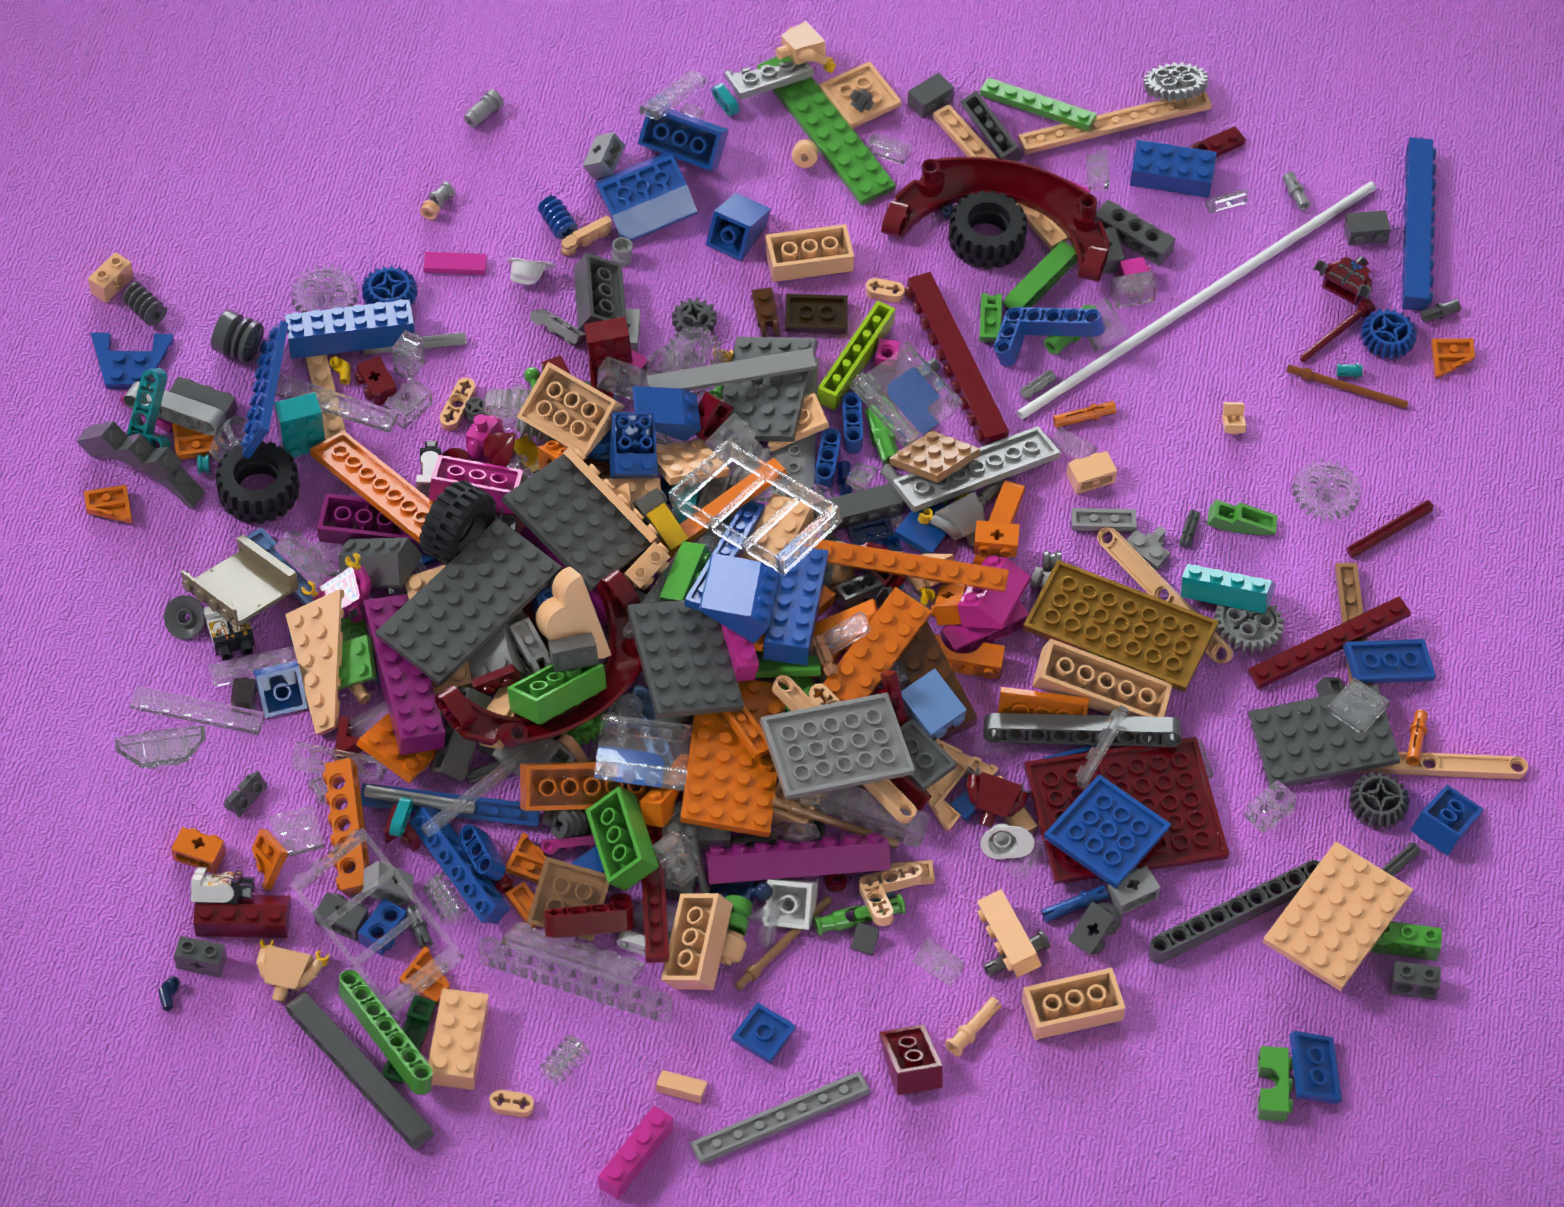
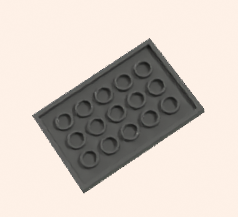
M737 337L732 361L812 348L815 358L818 341L817 338ZM812 370L724 385L723 397L721 399L734 408L716 440L794 442Z
M565 454L555 459L502 498V502L566 567H571L582 575L584 583L590 592L597 587V583L614 570L620 571L652 545Z
M685 600L627 606V614L656 718L743 710V699L719 622L699 610L684 606Z
M1378 685L1248 711L1269 790L1400 763V756Z

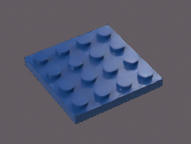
M1099 774L1044 834V839L1117 889L1170 830L1171 824Z

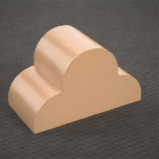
M571 567L563 569L553 581V597L544 601L537 610L535 620L539 632L549 641L592 633L597 645L598 659L611 656L582 575Z

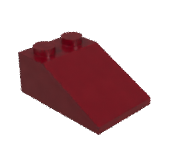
M924 1024L879 1032L890 1078L897 1095H907L943 1088V1065Z

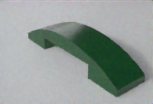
M414 995L402 1030L420 1052L437 1001ZM387 1059L381 1074L388 1080L403 1084L405 1081Z

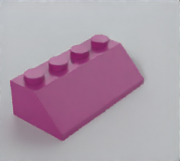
M439 455L431 477L429 500L436 501L439 494L443 493L444 489L451 486L452 483L467 481L493 497L496 503L495 512L501 513V508H504L503 514L514 515L502 502V498L521 484L523 470Z
M986 556L982 563L983 566L1009 570L1006 592L968 587L958 603L962 627L1003 629L1030 583L1031 577L1007 557Z

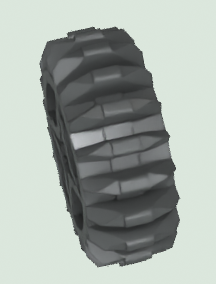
M1372 771L1368 777L1363 774L1360 780L1357 779L1354 786L1350 790L1349 803H1351L1350 810L1354 811V818L1361 817V823L1366 821L1369 827L1374 824L1377 829L1381 828V825H1384L1386 829L1390 827V824L1396 826L1398 821L1404 819L1409 809L1410 798H1408V790H1404V783L1398 784V777L1391 779L1390 773L1382 776L1381 771L1378 772L1377 776Z

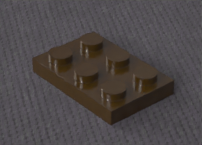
M786 294L785 332L847 334L848 295Z

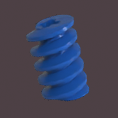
M550 195L539 203L538 212L542 215V218L556 238L564 239L577 231L578 224L574 222V218L567 211L561 199H556L555 196Z

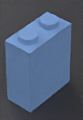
M933 669L901 691L905 710L933 739L941 738L947 733L948 728L952 725L957 727L965 720L964 717L966 716L967 709L936 669Z

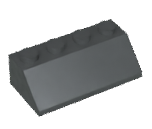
M585 253L574 266L578 330L585 332L584 324L624 316L626 319L622 264Z
M409 538L349 539L338 555L339 573L350 568L345 563V558L349 556L351 561L355 563L356 560L353 554L358 553L361 556L360 565L364 566L372 580L371 588H402L421 559L422 554Z

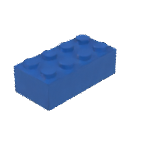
M655 103L647 108L637 144L660 153L669 151L674 158L712 171L719 166L729 129Z
M1137 139L1129 186L1209 198L1217 152Z

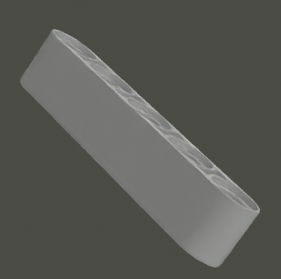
M135 382L123 397L124 403L131 409L134 407L140 382ZM166 390L164 391L158 418L210 436L215 435L226 420L224 412L218 408ZM147 394V401L151 403V396Z

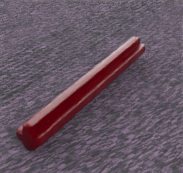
M1425 500L1348 546L1347 554L1351 558L1358 556L1432 512L1434 505L1430 500Z

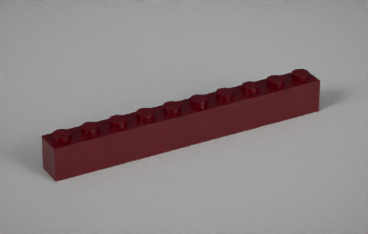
M931 272L908 278L907 287H905L906 297L911 299L915 315H919L921 327L928 334L929 344L934 346L936 358L943 365L944 375L950 379L952 391L959 397L960 408L965 410L968 424L970 427L973 426L975 430L976 441L981 443L983 447L1007 438L1009 430Z

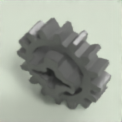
M688 298L687 303L680 301V306L676 305L675 311L672 312V325L676 326V332L682 331V337L688 334L690 339L697 335L698 339H701V334L708 336L709 331H714V325L717 324L716 310H713L712 304L707 306V300L699 302V298H696L695 301Z

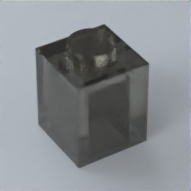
M249 677L233 678L231 694L233 712L255 713L258 691L256 679Z

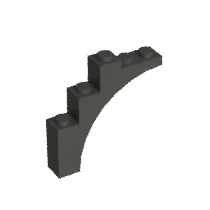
M114 421L88 426L76 440L90 456L110 457L125 462L151 476L176 495L188 508H194L206 493L180 465L182 461L168 446L155 449L142 434L127 436Z

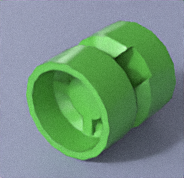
M726 896L725 898L733 903L727 931L731 930L745 936L753 903L742 896Z

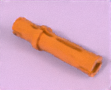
M1114 401L1098 405L1095 403L1090 404V407L1053 415V423L1055 428L1086 420H1099V417L1116 414V405Z
M1416 710L1414 712L1413 724L1410 726L1409 732L1411 737L1406 757V763L1410 766H1417L1420 763L1423 739L1428 729L1426 726L1428 713L1425 710Z

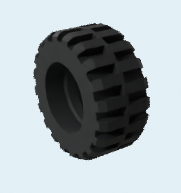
M978 191V194L971 193L967 195V198H962L958 201L950 215L948 239L951 249L955 251V255L959 259L963 258V262L968 265L970 263L974 264L976 268H980V266L986 267V269H992V267L1000 268L1005 263L1007 265L1012 263L1014 259L1020 256L1025 246L1028 224L1024 209L1020 204L1016 205L1017 201L1012 197L1009 199L1006 194H997L996 191ZM978 224H993L1000 227L1004 232L996 236H984L975 232L972 227Z
M262 441L250 459L242 456L243 446H240V444L233 447L234 450L232 452L229 450L224 455L225 459L222 458L219 461L218 468L216 469V485L219 500L228 514H233L234 518L240 521L245 519L247 523L258 521V524H261L266 520L274 521L277 516H284L287 513V509H292L295 505L294 501L298 499L300 487L296 463L292 455L286 452V449L282 446L276 447L275 443L268 442L267 444ZM253 474H267L276 479L271 486L262 490H248L239 485L246 477Z
M467 481L454 482L451 486L446 487L444 492L439 494L435 503L431 505L429 513L425 516V522L422 524V533H420L419 538L423 551L447 566L493 523L496 516V503L493 497Z

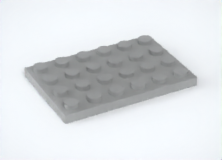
M888 693L760 718V724L786 800L914 774L915 769Z

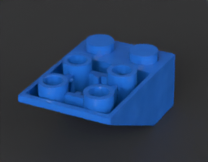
M612 412L610 440L611 479L656 478L658 475L654 413Z

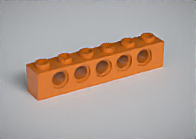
M345 758L324 763L325 772H323V780L328 789V792L325 793V798L328 806H330L328 821L333 829L331 843L336 853L333 856L335 868L338 869L336 885L338 890H341L348 897L363 893L364 869L370 866L358 768L351 758ZM345 782L344 786L338 789L339 784ZM344 803H347L346 808L343 809V810H340L341 806H342ZM350 824V827L343 831L344 826ZM349 845H353L352 849L346 852V848ZM352 866H356L352 873H348Z

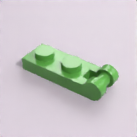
M981 293L980 342L996 341L1001 327L1002 294L994 296L988 295V293Z

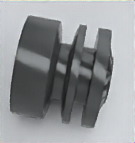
M226 310L214 327L211 347L218 353L223 355L231 354L233 359L249 363L261 345L264 326L257 320L254 321L252 318L244 319L242 314Z

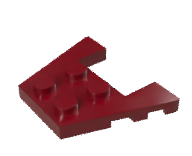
M885 670L880 673L885 689L877 687L871 696L888 693L897 721L901 727L908 722L898 675L896 671Z

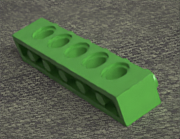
M1392 921L1370 952L1437 961L1441 950L1442 928Z

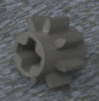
M863 87L860 91L854 89L849 96L852 99L850 104L860 112H863L864 109L870 111L875 104L872 100L874 95Z

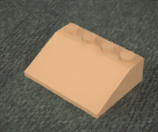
M548 362L519 411L517 418L565 446L570 447L572 450L578 449L587 457L611 429L612 412H622L625 406Z

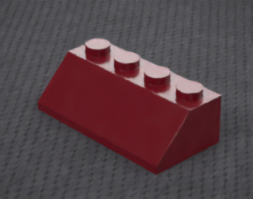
M252 895L251 899H240L238 904H230V901L224 903L195 902L193 919L195 935L288 938L291 896Z

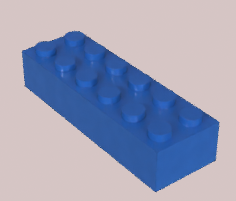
M410 300L377 302L369 305L336 307L328 310H314L304 313L295 312L285 315L286 323H289L287 334L291 359L416 343Z
M785 544L770 624L764 640L763 659L800 665L808 664L828 568L829 550Z

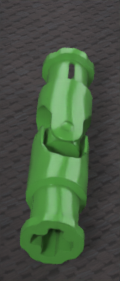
M901 894L889 899L893 908V914L906 913L905 903ZM882 899L875 900L872 902H880ZM856 905L831 912L830 915L819 918L818 916H813V924L818 936L831 930L840 931L855 927L858 923L864 924L867 921H873L866 905ZM853 911V920L855 922L848 921L845 914Z

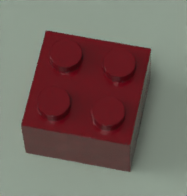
M625 316L584 324L587 351L592 370L633 362Z

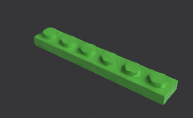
M988 78L980 88V96L1085 131H1089L1097 118V113Z

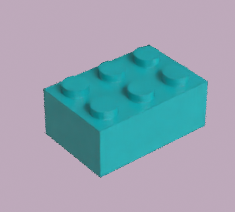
M315 392L274 402L280 445L293 458L310 453V448L325 441L322 412Z

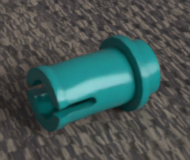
M1358 362L1356 364H1337L1336 375L1337 377H1355V379H1358V377L1363 375V365Z

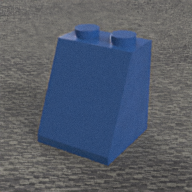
M738 193L733 194L714 210L706 246L742 261L766 228L771 208Z

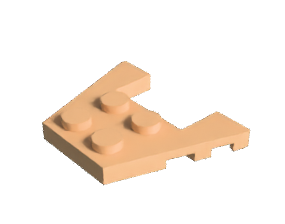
M936 739L935 742L957 763L953 771L926 789L932 796L928 804L943 829L947 832L961 815L944 798L966 773L967 766H970L969 769L972 772H976L977 767H979V774L983 771L994 775L999 768L993 764L988 765L982 762V759L975 756L971 757L962 753V750Z

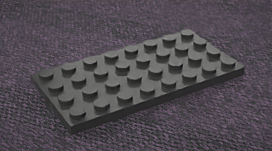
M497 518L376 630V636L437 685L441 686L553 581L557 574L562 571V566Z

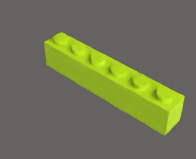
M878 300L876 301L819 385L817 399L821 405L834 411L842 402L843 396L848 393L877 350L879 338L884 339L894 325L896 308Z

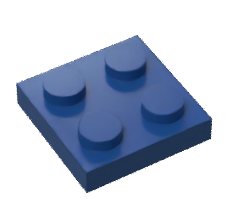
M757 1002L732 1035V1041L771 1064L796 1030V1025Z

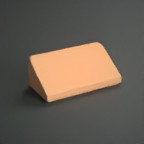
M662 1070L656 1084V1092L701 1103L708 1082Z

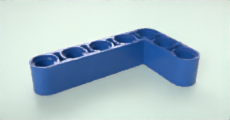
M1013 307L1004 316L994 344V351L1002 366H1011L1018 358L1026 335L1097 337L1104 333L1106 327L1100 312L1096 309Z

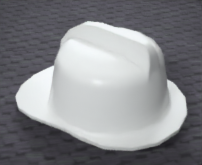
M519 258L507 259V262L511 264V281L523 285L536 283L540 279L543 270L556 267L555 264L550 262L528 261Z
M997 824L983 834L980 847L983 853L992 859L1020 858L1032 852L1035 840L1032 834L1022 827Z

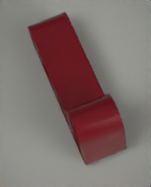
M619 893L612 895L608 904L546 910L544 912L545 935L550 938L632 930L634 928V915L631 896Z

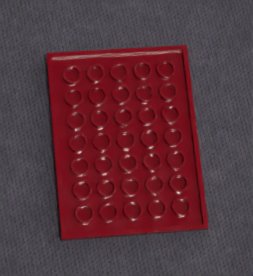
M1197 737L1184 738L1175 747L1129 746L1024 762V769L1054 884L1100 878L1044 839V834L1099 774L1171 824L1170 830L1136 868L1142 869L1147 866L1149 870L1228 859L1230 855Z

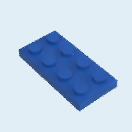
M1425 639L1346 642L1343 646L1354 684L1433 681L1436 678Z

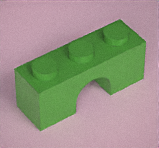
M1260 1047L1258 1053V1077L1271 1079L1276 1087L1260 1089L1258 1096V1120L1286 1121L1288 1113H1292L1293 1099H1289V1092H1292L1293 1078H1289V1071H1292L1293 1062L1292 1057H1289V1048Z

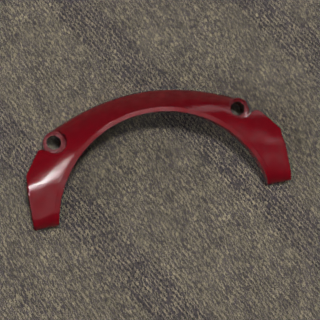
M988 157L926 159L921 166L922 176L920 181L913 180L895 196L894 201L891 200L882 222V234L903 238L915 224L930 213L951 203H958L959 200L967 198V195L971 193L978 194V191H996L997 194L1004 193L1007 195V198L1010 199L1012 197L1018 204L1042 213L1061 228L1070 240L1076 253L1079 269L1078 278L1099 282L1109 252V240L1104 226L1100 220H1095L1097 215V198L1094 195L1049 171L1005 159Z
M614 570L597 583L606 612L608 647L611 652V656L606 657L604 662L606 689L582 701L581 704L569 708L564 713L549 719L546 723L539 725L527 718L509 717L487 710L469 700L455 686L451 685L435 697L437 707L450 725L466 740L492 746L500 739L506 747L515 748L567 733L592 720L612 705L627 690L642 670V664L627 614V606L639 604L640 598L620 571Z

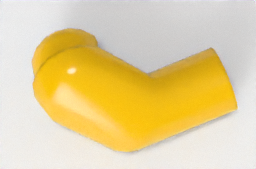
M337 356L332 357L329 364L333 370L340 374V383L344 385L350 384V364Z

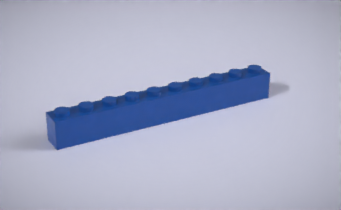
M1409 137L1406 148L1402 309L1425 310L1428 303L1432 304L1433 291H1430L1434 276L1430 275V271H1433L1434 259H1431V255L1434 252V243L1431 242V239L1434 238L1435 227L1431 226L1435 218V211H1432V207L1435 205V195H1432V191L1435 190L1436 179H1432V175H1435L1436 163H1433V160L1436 158V148H1433V139Z

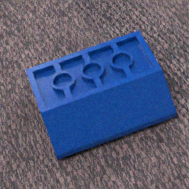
M669 151L594 182L601 199L604 200L613 219L619 237L628 238L631 241L698 214L687 183L673 155Z

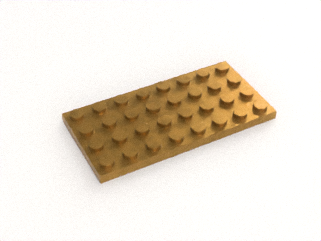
M1057 560L1023 625V630L1048 640L1054 639L1168 682L1172 685V688L1186 692L1218 627L1219 621Z

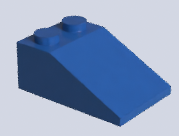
M634 386L632 388L635 413H654L656 432L685 442L701 431L697 394L681 388Z
M1446 784L1422 810L1410 831L1415 833L1418 838L1434 846L1439 852L1448 856L1475 823L1484 808Z

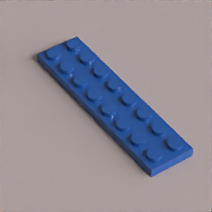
M282 320L277 327H272L268 340H264L259 348L261 352L257 360L259 367L255 372L254 378H256V381L251 390L254 394L249 401L251 408L246 416L249 420L244 428L246 435L241 442V446H243L242 456L248 459L251 458L269 432L289 324Z

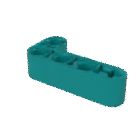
M161 368L146 370L142 374L126 434L127 436L142 434L155 449H157L155 446L156 441L160 443V448L167 446L171 448L168 437L154 432L167 383V374ZM147 394L151 396V403L147 401ZM142 414L146 417V423H143L141 419Z

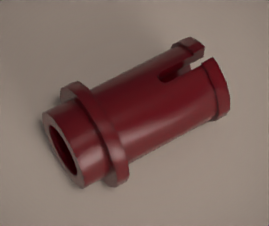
M506 872L500 880L495 881L497 884L496 889L502 894L513 888L514 882L508 877Z

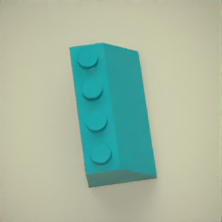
M1187 564L1182 575L1181 597L1265 614L1276 589V584L1271 580Z

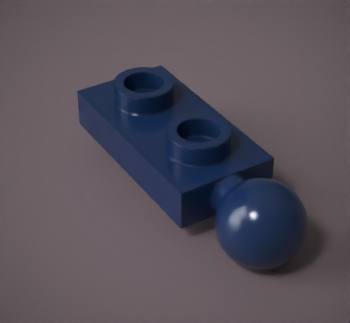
M756 881L712 884L710 893H719L724 898L729 895L742 896L753 903L754 896L761 901L770 899L773 889L768 883L757 885Z

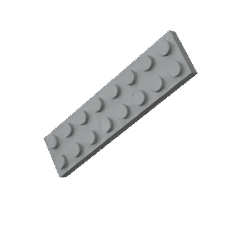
M1037 426L980 447L979 457L939 483L910 473L894 479L892 485L914 513L1059 459L1060 451L1040 427Z

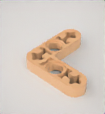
M907 864L891 868V870L868 874L860 878V894L875 924L887 926L893 922V908L886 893L920 884L923 880V872L920 865ZM889 878L896 879L894 882H887L885 880ZM875 898L882 899L880 902H872V901H871L872 899H875Z

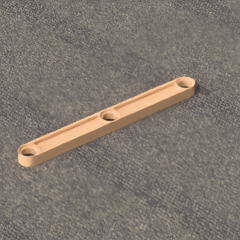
M1102 528L1097 536L1099 544L1149 595L1160 598L1161 591L1166 589L1169 592V597L1166 601L1196 612L1118 531L1113 528ZM1107 532H1111L1113 536L1110 543L1104 541V535ZM1215 632L1205 653L1216 663H1228L1233 657V650ZM1223 647L1227 654L1223 660H1220L1217 653Z
M781 675L776 678L772 690L791 711L817 706L790 677ZM778 684H785L788 687V690L780 688ZM889 779L863 784L897 821L908 824L913 820L917 812L916 807ZM900 809H906L910 816L902 814Z
M1398 752L1400 756L1399 764L1354 773H1370L1372 771L1378 774L1381 771L1382 774L1521 779L1526 775L1528 763L1522 757L1421 753L1419 765L1410 766L1406 763L1408 752ZM1426 760L1432 761L1435 767L1427 768L1423 762ZM1519 764L1523 767V771L1516 772L1511 766Z

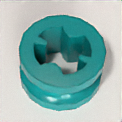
M198 455V474H202V472L210 474L209 455L205 457Z

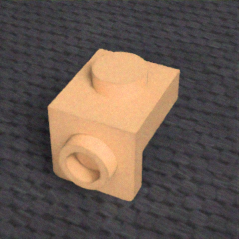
M1224 402L1222 414L1224 433L1236 435L1246 432L1244 403Z

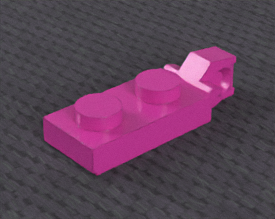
M593 834L541 840V848L544 854H554L559 848H564L566 852L576 851L577 846L586 845V849H592L596 846Z

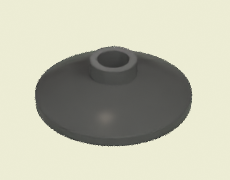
M181 595L172 599L164 612V623L167 630L173 636L180 639H189L196 636L202 630L205 623L204 608L199 600L188 595ZM189 613L190 620L186 621L185 616Z

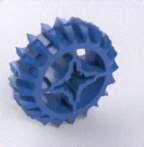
M383 265L381 270L375 268L374 273L369 272L368 277L364 278V284H362V299H364L365 305L396 300H410L411 305L415 304L418 295L417 283L413 275L409 274L407 269L402 271L400 266L397 269H394L393 265L390 268H386Z
M1388 308L1384 312L1378 309L1376 313L1372 312L1370 316H1367L1364 324H1362L1361 339L1363 340V346H1367L1368 352L1374 351V356L1381 355L1382 359L1385 356L1389 357L1390 360L1393 356L1397 359L1401 355L1406 356L1416 343L1417 329L1415 328V322H1410V316L1404 317V312L1399 314L1396 309L1393 312L1389 311Z

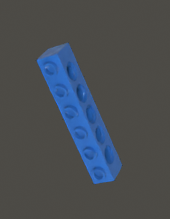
M422 807L409 823L480 922L497 924L511 909L491 880L476 871L459 840V836L440 810Z

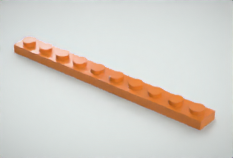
M796 535L794 546L829 550L828 564L1003 593L1006 592L1009 577L1008 569Z

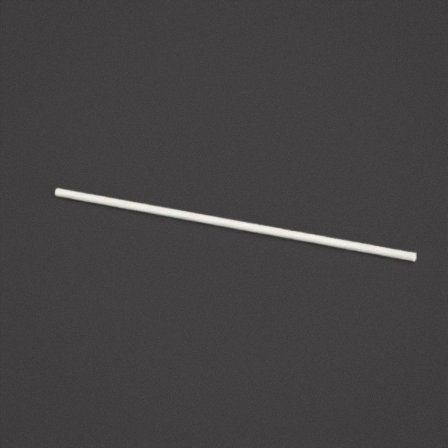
M1370 181L1036 398L1018 410L1017 415L1022 420L1375 191L1376 185Z

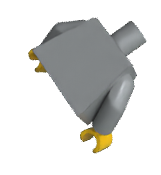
M968 492L954 497L953 503L936 511L934 516L930 508L924 509L923 513L919 514L918 521L921 524H928L931 521L932 525L946 532L953 540L965 537L970 547L974 546L976 521H985L984 506L978 501L975 492L971 494Z

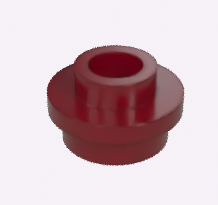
M844 873L826 875L825 886L832 892H840L847 886V877ZM837 880L840 883L834 884L832 881Z

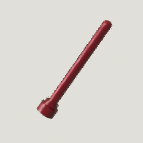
M1369 299L1362 300L1353 314L1301 354L1300 361L1306 362L1358 319L1370 316L1372 312H1375L1376 308L1372 301Z

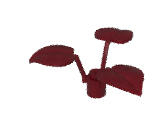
M493 433L486 437L483 451L485 456L490 459L489 464L504 467L509 465L514 452L515 433ZM451 448L442 454L443 456L471 460L469 453L461 448ZM495 512L496 516H500V512Z

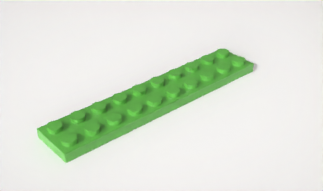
M776 56L758 64L757 70L761 69L763 65L777 67L782 62L792 60L789 57L779 60ZM812 77L773 89V92L809 139L816 144L819 152L860 205L895 190L896 184Z

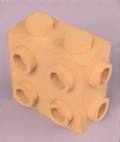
M654 542L623 574L636 592L640 588L644 591L655 580L652 578L655 572L659 575L669 565L667 562L670 558L667 554L669 550L662 543L657 544Z

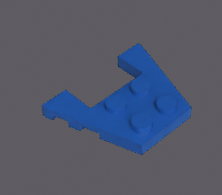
M91 332L92 342L106 389H130L135 382H140L141 376L146 370L159 368L162 359H165L169 346L174 342L173 334H154L152 351H110V333Z

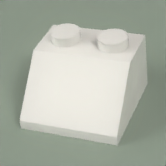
M786 878L768 879L767 883L772 887L773 894L770 899L766 900L764 925L809 930L817 902L818 882Z

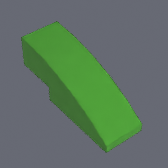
M1216 499L1209 507L1207 525L1237 533L1274 535L1276 533L1278 515L1241 502L1234 506Z

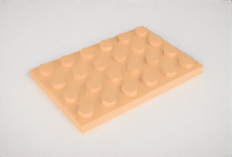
M1335 841L1266 934L1263 943L1337 990L1342 991L1410 897L1413 888Z

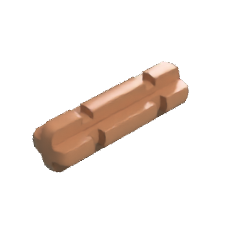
M815 636L812 639V644L814 648H817L815 651L821 666H824L823 671L827 677H832L838 672L836 665L832 664L834 660L828 646H825L824 636Z

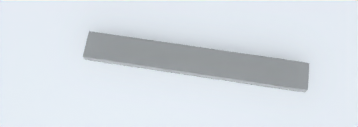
M812 348L649 375L647 376L648 387L681 388L686 391L815 370L816 362Z
M858 1071L690 1142V1147L699 1165H703L870 1094V1089L861 1072Z

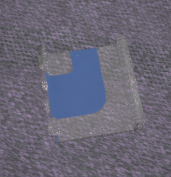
M908 341L903 344L897 353L868 373L864 374V372L858 374L850 385L854 392L905 447L953 415L963 403L959 396L952 391Z
M602 714L594 779L684 790L691 725Z

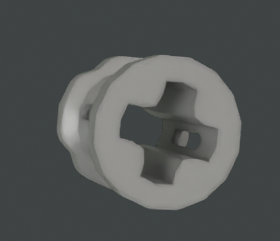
M444 181L440 188L435 192L431 191L429 193V198L441 208L447 199L456 195V192L450 183Z

